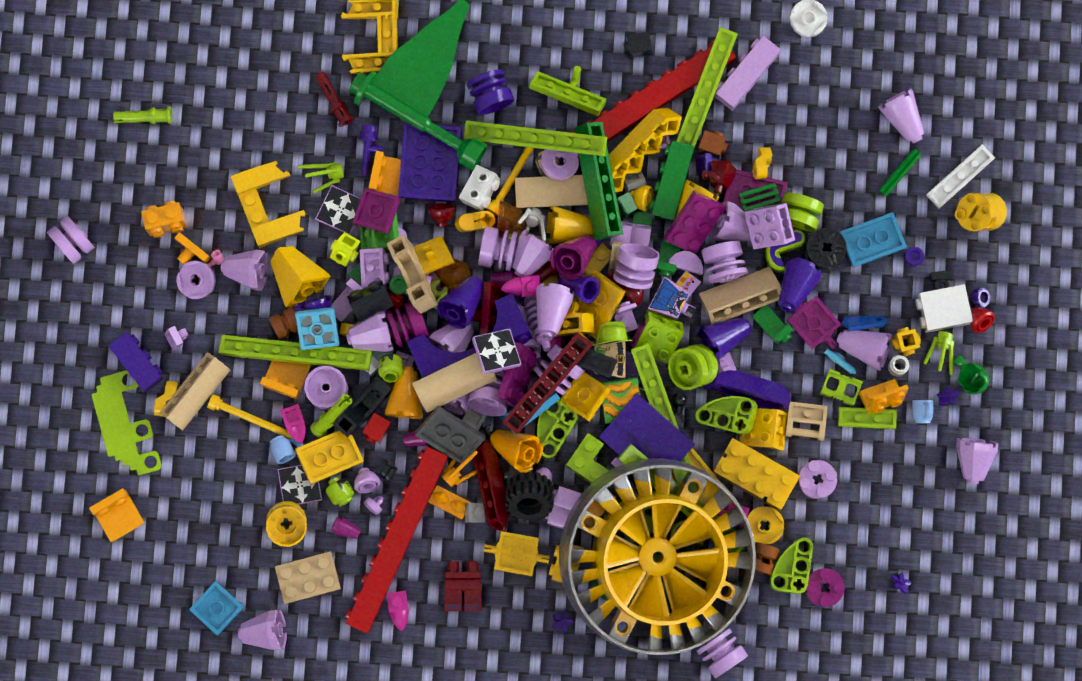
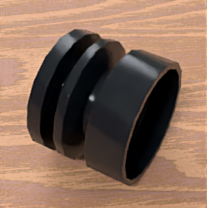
M822 228L815 231L805 245L804 259L816 265L815 269L817 271L820 269L822 273L835 270L845 258L847 251L843 235L831 228ZM829 246V247H830L829 252H828V251H825V252H824V251L822 250L823 247Z

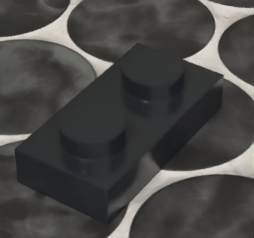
M589 349L576 365L611 378L618 360Z

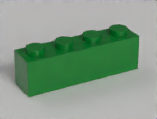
M674 140L671 141V144L667 143L664 153L668 155L666 162L662 161L659 173H663L661 181L657 180L654 189L657 192L656 199L652 198L649 207L652 210V215L674 220L694 146Z

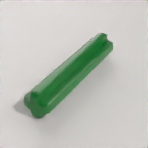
M913 149L879 189L881 194L887 196L921 156L918 150Z

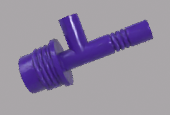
M362 125L359 140L364 141L361 175H369L370 154L376 153V151L383 152V146L371 145L372 142L378 141L376 140L377 126Z

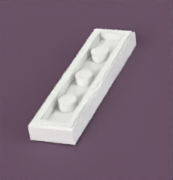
M982 144L927 193L926 196L940 209L991 163L995 157Z

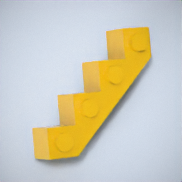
M669 108L653 109L609 154L615 192L623 191L626 174L641 172L644 155L660 153L664 135L678 134L682 116Z

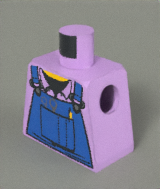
M664 277L648 310L677 320L681 313L691 318L696 308L686 303L690 296L689 293L669 278Z

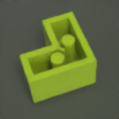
M588 433L566 464V467L592 484L609 471L594 461L604 443Z

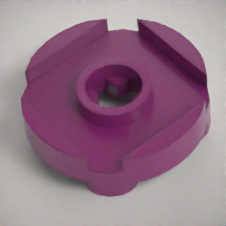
M818 569L809 575L806 595L816 606H833L843 596L845 590L843 579L832 569ZM821 583H828L830 585L828 593L820 591L822 588L820 586Z

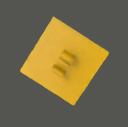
M442 236L413 247L424 274L454 263Z

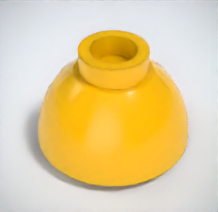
M643 185L636 190H631L630 194L634 198L638 209L644 212L649 210L651 200L654 198L652 186Z

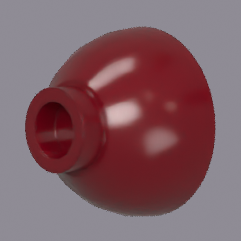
M434 204L428 208V212L432 220L436 222V226L444 227L448 225L447 222L453 217L455 208L450 204Z

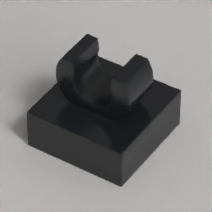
M951 270L931 272L929 274L930 282H935V290L939 289V282L944 283L945 288L949 287L947 280L952 278Z

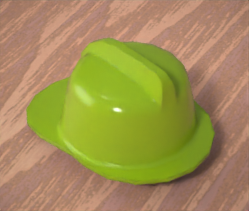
M610 321L604 323L599 328L597 341L592 346L612 341L633 340H628L624 322Z

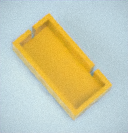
M734 438L731 439L713 471L714 475L760 501L764 496L767 497L765 504L778 511L782 510L800 475Z

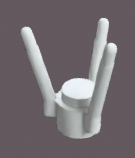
M527 208L518 220V223L521 224L525 220L527 224L525 230L528 232L530 227H536L540 223L542 241L545 242V216L542 215L541 210L538 208Z

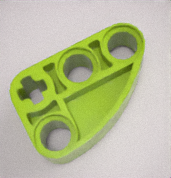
M741 396L722 397L700 407L696 411L695 417L701 424L746 435L753 428L758 406L750 398ZM746 402L751 403V409L748 412H745L743 409V405ZM705 411H708L710 414L707 421L702 419V414ZM723 416L728 418V423L725 426L720 424V419ZM739 423L746 424L745 429L742 428V431L741 427H739Z
M559 400L555 402L558 406L556 412H550L547 409L539 415L537 437L542 443L543 448L550 445L554 449L551 455L542 453V457L546 460H551L557 455L578 420L577 413ZM572 414L574 420L566 422L564 415ZM557 429L562 430L564 437L561 439L555 438L553 435L554 431Z
M801 538L797 540L778 558L769 581L770 587L774 591L790 594L805 592L808 586L813 543L810 539ZM800 542L808 544L807 552L799 550L798 545ZM797 561L805 563L806 568L804 571L797 570ZM776 577L783 579V587L778 588L774 585ZM797 580L803 585V588H799V591L796 590V586H793V583H796Z

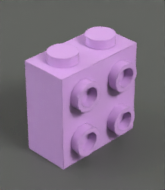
M787 203L754 208L745 212L753 249L783 245L795 240Z

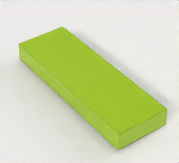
M838 408V427L896 429L897 410L885 409L877 414L874 412L868 414L866 408Z

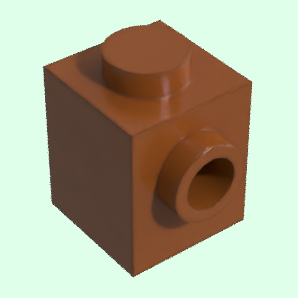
M705 130L698 152L703 154L709 153L719 159L721 154L725 155L728 146L725 143L726 137L718 131L709 132Z

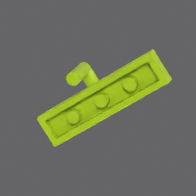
M580 66L574 67L572 80L569 84L537 71L529 85V89L596 116H599L606 104L605 98L577 87L581 73Z

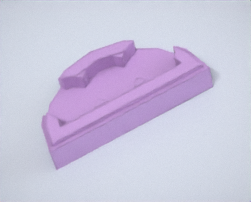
M690 251L675 253L667 261V263L677 265V269L703 275L701 260Z

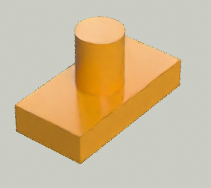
M179 232L175 236L176 241L185 247L177 258L182 264L188 263L194 255L206 264L209 262L210 256Z

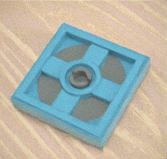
M334 307L295 312L301 350L339 346Z

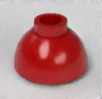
M975 307L971 310L973 322L970 325L975 333L984 332L992 326L995 314L988 309Z

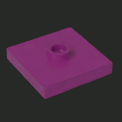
M365 188L352 223L388 234L401 198Z

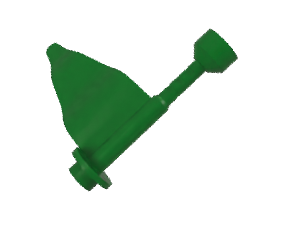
M459 0L448 11L430 22L413 38L398 48L387 59L378 73L372 71L367 76L360 72L352 82L349 92L356 95L354 104L357 106L361 105L368 98L420 131H426L457 150L459 163L473 171L484 156L488 145L476 137L462 141L431 122L430 118H428L451 72L460 32L470 5L468 2Z

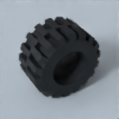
M528 471V473L521 472L519 475H513V478H510L505 485L506 511L509 512V515L515 516V519H522V521L530 520L532 522L541 520L542 517H547L552 512L554 506V487L552 481L547 479V476L541 475L538 472L532 473Z

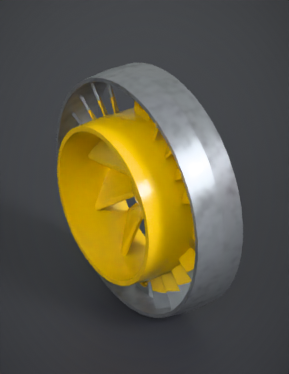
M663 458L636 460L618 466L603 474L575 502L567 517L561 535L559 547L560 575L563 587L574 610L600 637L615 646L636 653L649 655L676 654L692 650L712 640L738 615L746 602L754 579L756 566L755 541L749 521L739 502L715 477L697 467L677 460ZM655 468L656 491H652L649 469ZM673 468L687 471L676 494L669 493ZM627 475H633L638 494L634 495ZM709 480L719 490L701 508L696 503ZM691 482H695L696 489L689 492L688 485ZM611 484L622 499V502L619 504L607 489ZM594 500L609 512L604 519L587 511V508ZM731 502L733 503L734 507L716 520L712 519ZM682 505L694 510L669 541L665 538ZM647 506L652 508L653 537H650L642 511ZM587 517H592L593 522L591 526L585 527L584 520ZM741 523L743 524L744 529L726 535L721 533ZM577 528L595 536L592 550L572 548ZM619 529L640 545L636 546L615 535L617 530ZM709 538L714 542L715 548L676 553V549ZM747 546V552L728 553L727 551L729 548ZM655 552L661 553L658 561H653V554ZM637 561L636 563L608 571V568ZM592 562L593 569L573 572L571 570V563ZM674 566L705 581V589L674 569ZM728 567L746 569L741 588L725 581ZM661 576H662V578H663L664 585H665V588H666V591H667V595H668V598H669V602H670V605H671V609H672V613H671V614H669L668 605H667V601H666V597H665V593H664V588H663ZM596 579L598 586L580 594L576 593L574 586ZM728 586V593L721 595L722 587ZM604 594L608 600L588 615L584 607ZM634 596V598H633V600H632V602H631V604H630V606H629V608H628L627 606H628V604L630 603L632 597ZM716 598L732 605L724 616L711 605ZM616 606L618 609L605 633L598 626ZM701 613L712 626L707 632L697 618ZM637 620L651 624L648 649L625 644ZM620 622H625L624 630L618 631L617 625ZM686 622L693 639L685 643L680 623ZM662 625L669 626L670 648H663Z

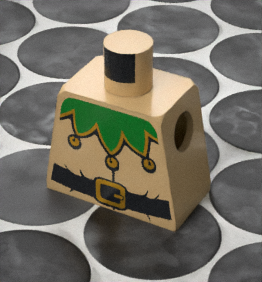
M619 341L594 346V351L618 360L611 377L626 379V342Z

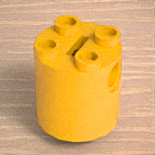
M969 193L959 201L955 211V218L963 228L969 231L995 230L1004 223L1007 216L1005 202L994 193Z

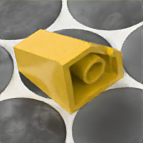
M293 246L277 248L270 261L286 307L298 305V303L306 301V297L314 291L316 294L319 293L331 277L329 273Z

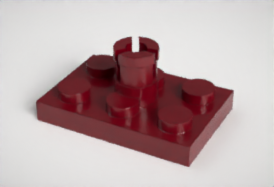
M484 282L482 292L483 304L482 307L477 306L473 316L474 321H481L480 335L493 331L497 320L495 301L509 295L501 290L502 285Z

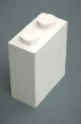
M965 284L919 293L918 299L915 300L917 310L921 311L920 325L922 329H925V333L969 325L973 322Z

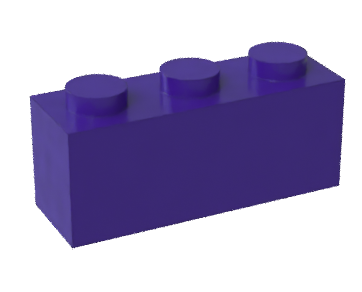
M126 332L108 346L142 391L146 393L163 380L161 376L163 372L157 364L153 366L149 361L152 357L146 349L141 350L138 344L140 342L134 334L130 336Z

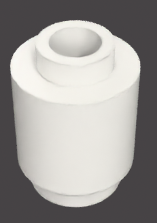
M901 355L893 357L888 364L890 374L896 377L904 375L909 369L908 359ZM895 364H899L901 366V369L898 370L895 367Z

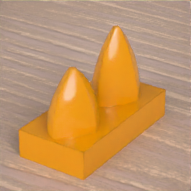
M438 485L428 503L461 520L465 516V503H471Z

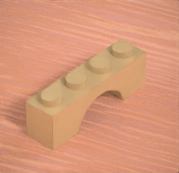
M404 235L388 242L387 246L392 258L406 281L408 287L406 291L412 305L421 314L437 306L438 304L412 243Z

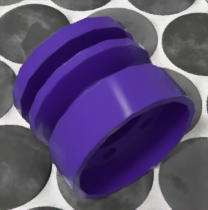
M498 69L484 72L466 83L468 90H471L470 96L478 97L473 102L478 115L499 111L514 102L511 89L502 88L507 84V79L503 78L505 76L503 70Z

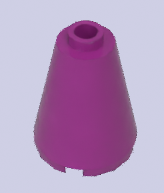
M583 235L557 245L551 252L550 262L553 269L559 272L558 275L567 280H575L583 275L597 248L595 239L590 235Z

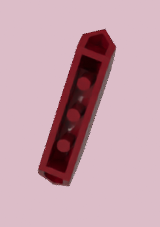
M485 438L475 450L478 453L473 457L488 525L495 530L505 532L509 512L506 511L505 487L502 471L496 452Z

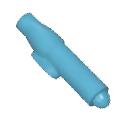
M827 348L824 354L850 374H856L855 367L845 361L843 355Z

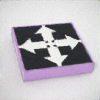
M331 185L315 220L351 235L355 227L352 222L361 198Z
M510 329L478 335L472 338L483 375L521 366Z
M302 465L277 469L283 501H292L298 505L323 501L320 483L317 482L310 485Z

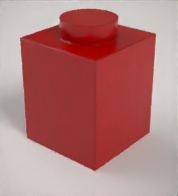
M374 413L362 432L365 435L364 439L372 444H375V442L380 444L391 427V422Z

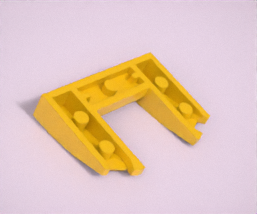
M348 0L352 6L348 14L342 13V19H377L378 53L342 55L344 62L349 60L353 68L350 70L351 74H359L360 72L370 74L372 71L378 73L387 59L398 49V0Z
M277 161L231 176L259 249L304 231V228H300V218L305 217L304 210L269 222L257 189L290 177L288 171L283 173L276 167Z

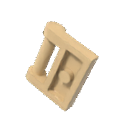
M790 402L785 436L811 437L824 441L828 406ZM793 422L819 425V431L793 428Z

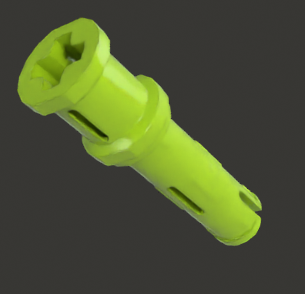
M151 107L147 111H114V123L150 122L156 124V122H168V124H171L172 108L155 109V107Z
M343 394L328 412L321 414L319 420L311 424L310 428L315 436H324L327 430L334 426L333 424L340 414L352 404L351 398L346 401L350 397L348 394Z

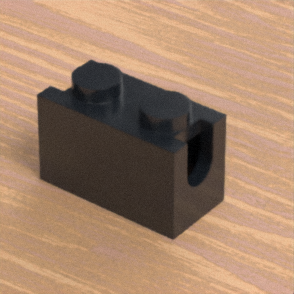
M382 280L373 281L367 287L355 290L347 296L359 323L377 312L394 306Z

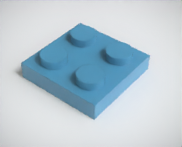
M215 581L189 610L219 636L244 609V606Z

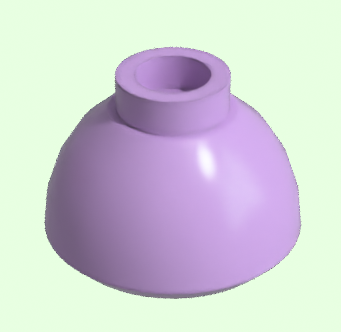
M361 468L355 478L354 489L359 493H369L376 490L380 486L381 481L369 468Z

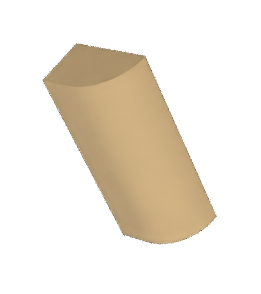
M573 175L562 182L553 180L548 176L515 178L516 208L588 205L583 175Z
M767 267L701 292L699 296L710 323L713 324L778 301L781 287L772 269Z
M207 352L160 411V414L183 431L230 372V369Z
M477 353L412 384L424 409L428 413L437 406L445 405L497 380L495 373L483 375Z

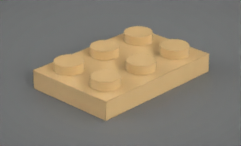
M331 551L275 566L284 604L341 589Z

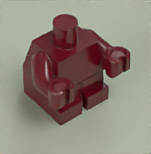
M711 161L710 166L712 170H703L701 177L704 180L710 177L711 186L715 188L714 193L721 194L722 188L728 189L733 182L736 167L729 161Z

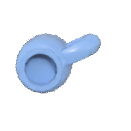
M912 400V414L915 423H931L933 418V400Z
M283 435L277 436L270 441L271 452L277 464L286 463L296 456L291 443L295 444L297 448L304 444L297 442L295 439H287Z

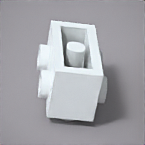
M476 165L459 199L462 203L474 209L484 211L491 202L490 197L493 192L499 188L500 178L496 173Z

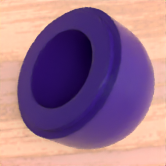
M978 288L971 293L970 300L976 307H986L990 302V294L987 289ZM981 293L985 296L984 302L980 300Z

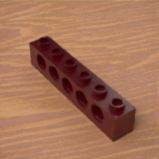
M578 331L503 420V423L514 433L518 434L594 343Z

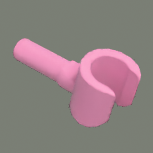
M219 249L211 253L213 259L208 264L212 267L215 264L220 265L224 257Z

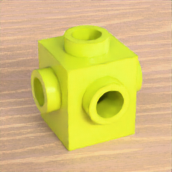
M344 232L338 240L335 239L332 243L330 258L346 267L358 257L359 252H357L361 241Z

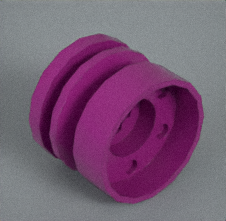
M411 302L404 304L405 313L403 314L398 307H394L397 316L394 317L390 309L385 310L390 334L398 348L403 347L401 338L405 337L406 341H409L410 335H414L416 338L425 334L426 338H429L422 314Z

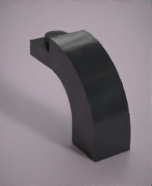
M377 375L359 399L346 409L333 425L348 438L380 407L394 385L384 381L382 377Z

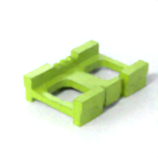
M829 369L820 394L829 398L833 396V399L843 400L842 403L853 407L863 381L840 375V372ZM829 377L839 380L836 391L826 387ZM847 384L857 387L854 398L844 394Z

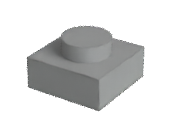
M642 171L629 173L625 176L624 182L628 191L647 185Z
M469 408L467 414H464L461 420L474 429L479 430L487 415L479 414Z
M465 503V523H486L483 503Z

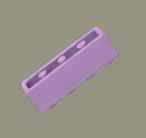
M765 36L760 40L757 38L750 46L752 50L749 54L746 52L739 59V66L737 68L733 67L727 74L729 78L725 83L721 81L717 87L715 98L731 111L736 108L781 52V49Z

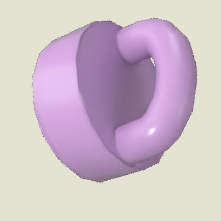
M377 496L374 499L368 497L364 501V505L373 514L378 515L382 511L380 505L383 502V497Z

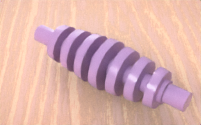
M536 295L527 296L524 299L528 324L531 331H533L537 343L542 345L544 351L551 350L549 342L552 339H544L538 333Z

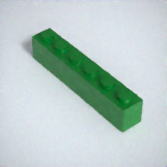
M603 122L585 123L574 128V132L577 134L605 137ZM607 145L605 156L579 153L594 239H611L623 235Z

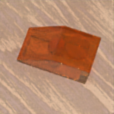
M500 201L498 215L499 234H504L505 230H509V235H512L513 231H515L520 236L521 229H525L526 219L521 224L518 223V220L522 217L523 210L505 201Z
M454 258L453 264L433 271L446 287L452 290L471 277L467 263Z

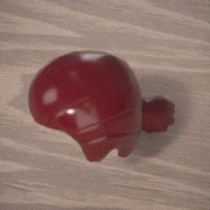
M610 269L606 277L626 291L624 294L627 295L626 302L630 301L639 306L644 298V289L630 288L616 282L613 278L614 270Z

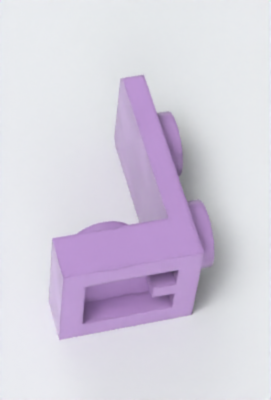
M351 278L346 283V289L332 304L335 316L340 322H343L353 310L347 296L355 290L363 289Z
M630 301L620 304L613 315L614 321L624 322L626 332L638 329L632 312L637 305L636 303L630 304Z

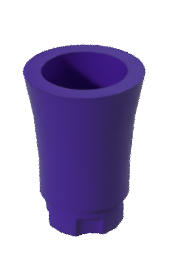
M581 275L575 280H567L560 276L557 284L570 288V293L574 292V296L585 303L593 302L600 292V283L595 277Z

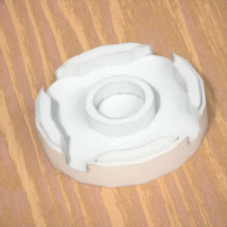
M816 0L800 1L793 7L790 14L791 27L800 36H817L824 30L827 24V11Z

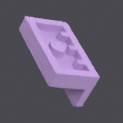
M383 248L360 250L362 288L367 287L373 281L382 280L385 288H388L387 283H390V273L387 272L389 254Z

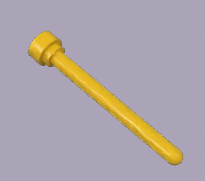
M525 148L496 199L492 200L489 206L485 208L487 211L492 212L495 216H499L503 206L501 203L534 148Z
M215 394L209 400L208 409L213 411L221 409L274 433L283 435L288 439H293L287 429L228 405Z

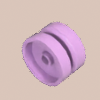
M68 215L60 221V225L66 231L64 234L55 226L47 231V234L73 264L81 259L80 253L76 250L77 246L84 253H89L95 248L87 239L88 236Z
M320 366L308 374L304 390L307 398L315 407L321 410H329L343 394H348V384L346 378L338 369L332 366ZM324 385L330 386L329 390L324 391Z

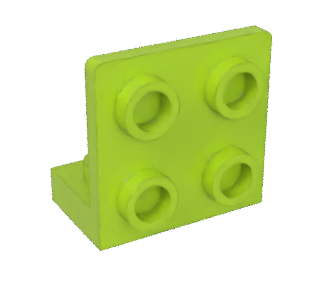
M647 310L645 314L646 325L634 348L649 343L654 359L668 364L669 358L675 352L684 335L683 323Z

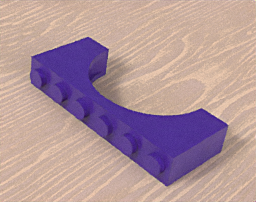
M511 293L496 300L497 320L492 332L510 329L514 342L526 344L529 340L533 339L513 294ZM425 334L407 341L422 378L476 353L475 347L463 352L441 350L432 345Z

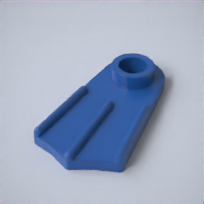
M879 315L844 317L842 326L849 329V331L869 329L870 327L882 328L887 324V318Z

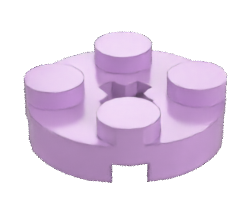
M545 149L541 156L540 166L549 178L562 182L571 178L577 171L579 166L578 154ZM562 157L564 165H557L555 158L560 159Z
M191 261L184 264L183 268L178 272V289L188 298L202 299L214 291L216 277L209 264L201 261ZM194 275L201 278L197 286L196 283H192V279L195 278Z
M813 460L805 464L799 472V486L802 492L810 498H824L830 495L836 488L837 473L825 461ZM819 474L823 482L816 485L814 484L815 480L812 478Z

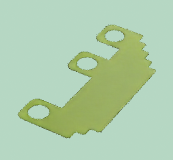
M127 370L101 377V385L96 387L97 393L92 394V399L108 456H114L116 461L121 460L124 466L129 465L130 470H137L138 475L159 470L161 468V461L158 452L151 451L139 455L136 447V442L150 439L153 436L150 422L144 419L130 423L122 392L137 388L139 385L135 381L131 386L123 384V376L129 374ZM144 424L148 427L146 436L141 437L137 435L136 428L138 425ZM154 456L157 460L156 466L153 468L146 467L144 463L146 457Z

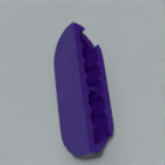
M734 370L720 373L715 381V388H718L723 393L722 397L741 396L750 398L761 409H786L790 404L791 398L788 390L781 384ZM746 402L745 405L751 406V403Z

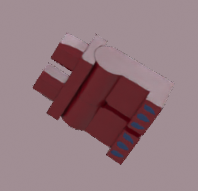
M449 561L447 572H445L444 611H462V592H464V611H482L481 572H479L477 561H467V572H459V561Z

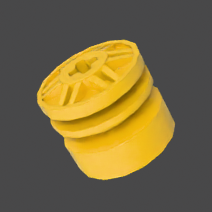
M282 501L270 508L267 514L266 531L273 543L279 546L290 547L303 539L307 529V518L300 505L292 501ZM284 518H288V521H292L289 522L288 526H285V523H281L284 522Z

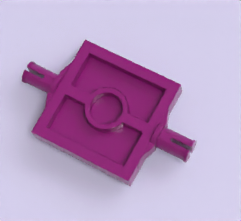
M817 296L807 303H801L795 314L787 320L811 350L825 341L832 350L839 345L831 336L842 324Z

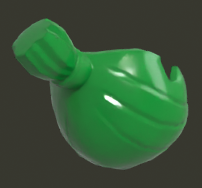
M957 356L953 362L961 369L958 383L963 387V390L972 395L984 392L989 384V375L986 369L976 363L967 364L963 356Z

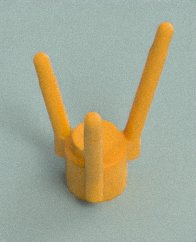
M474 451L456 469L453 467L456 461L452 460L448 467L443 470L445 473L441 477L453 487L455 484L459 486L463 481L476 475V470L459 479L462 476L459 471L478 452Z

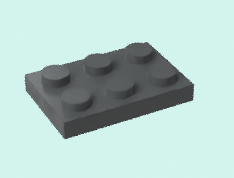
M437 406L415 431V436L460 464L485 440L484 434L440 406Z

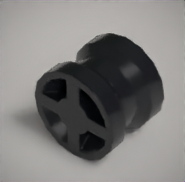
M385 459L375 474L383 478V481L387 484L393 478L398 468L392 467L389 461Z

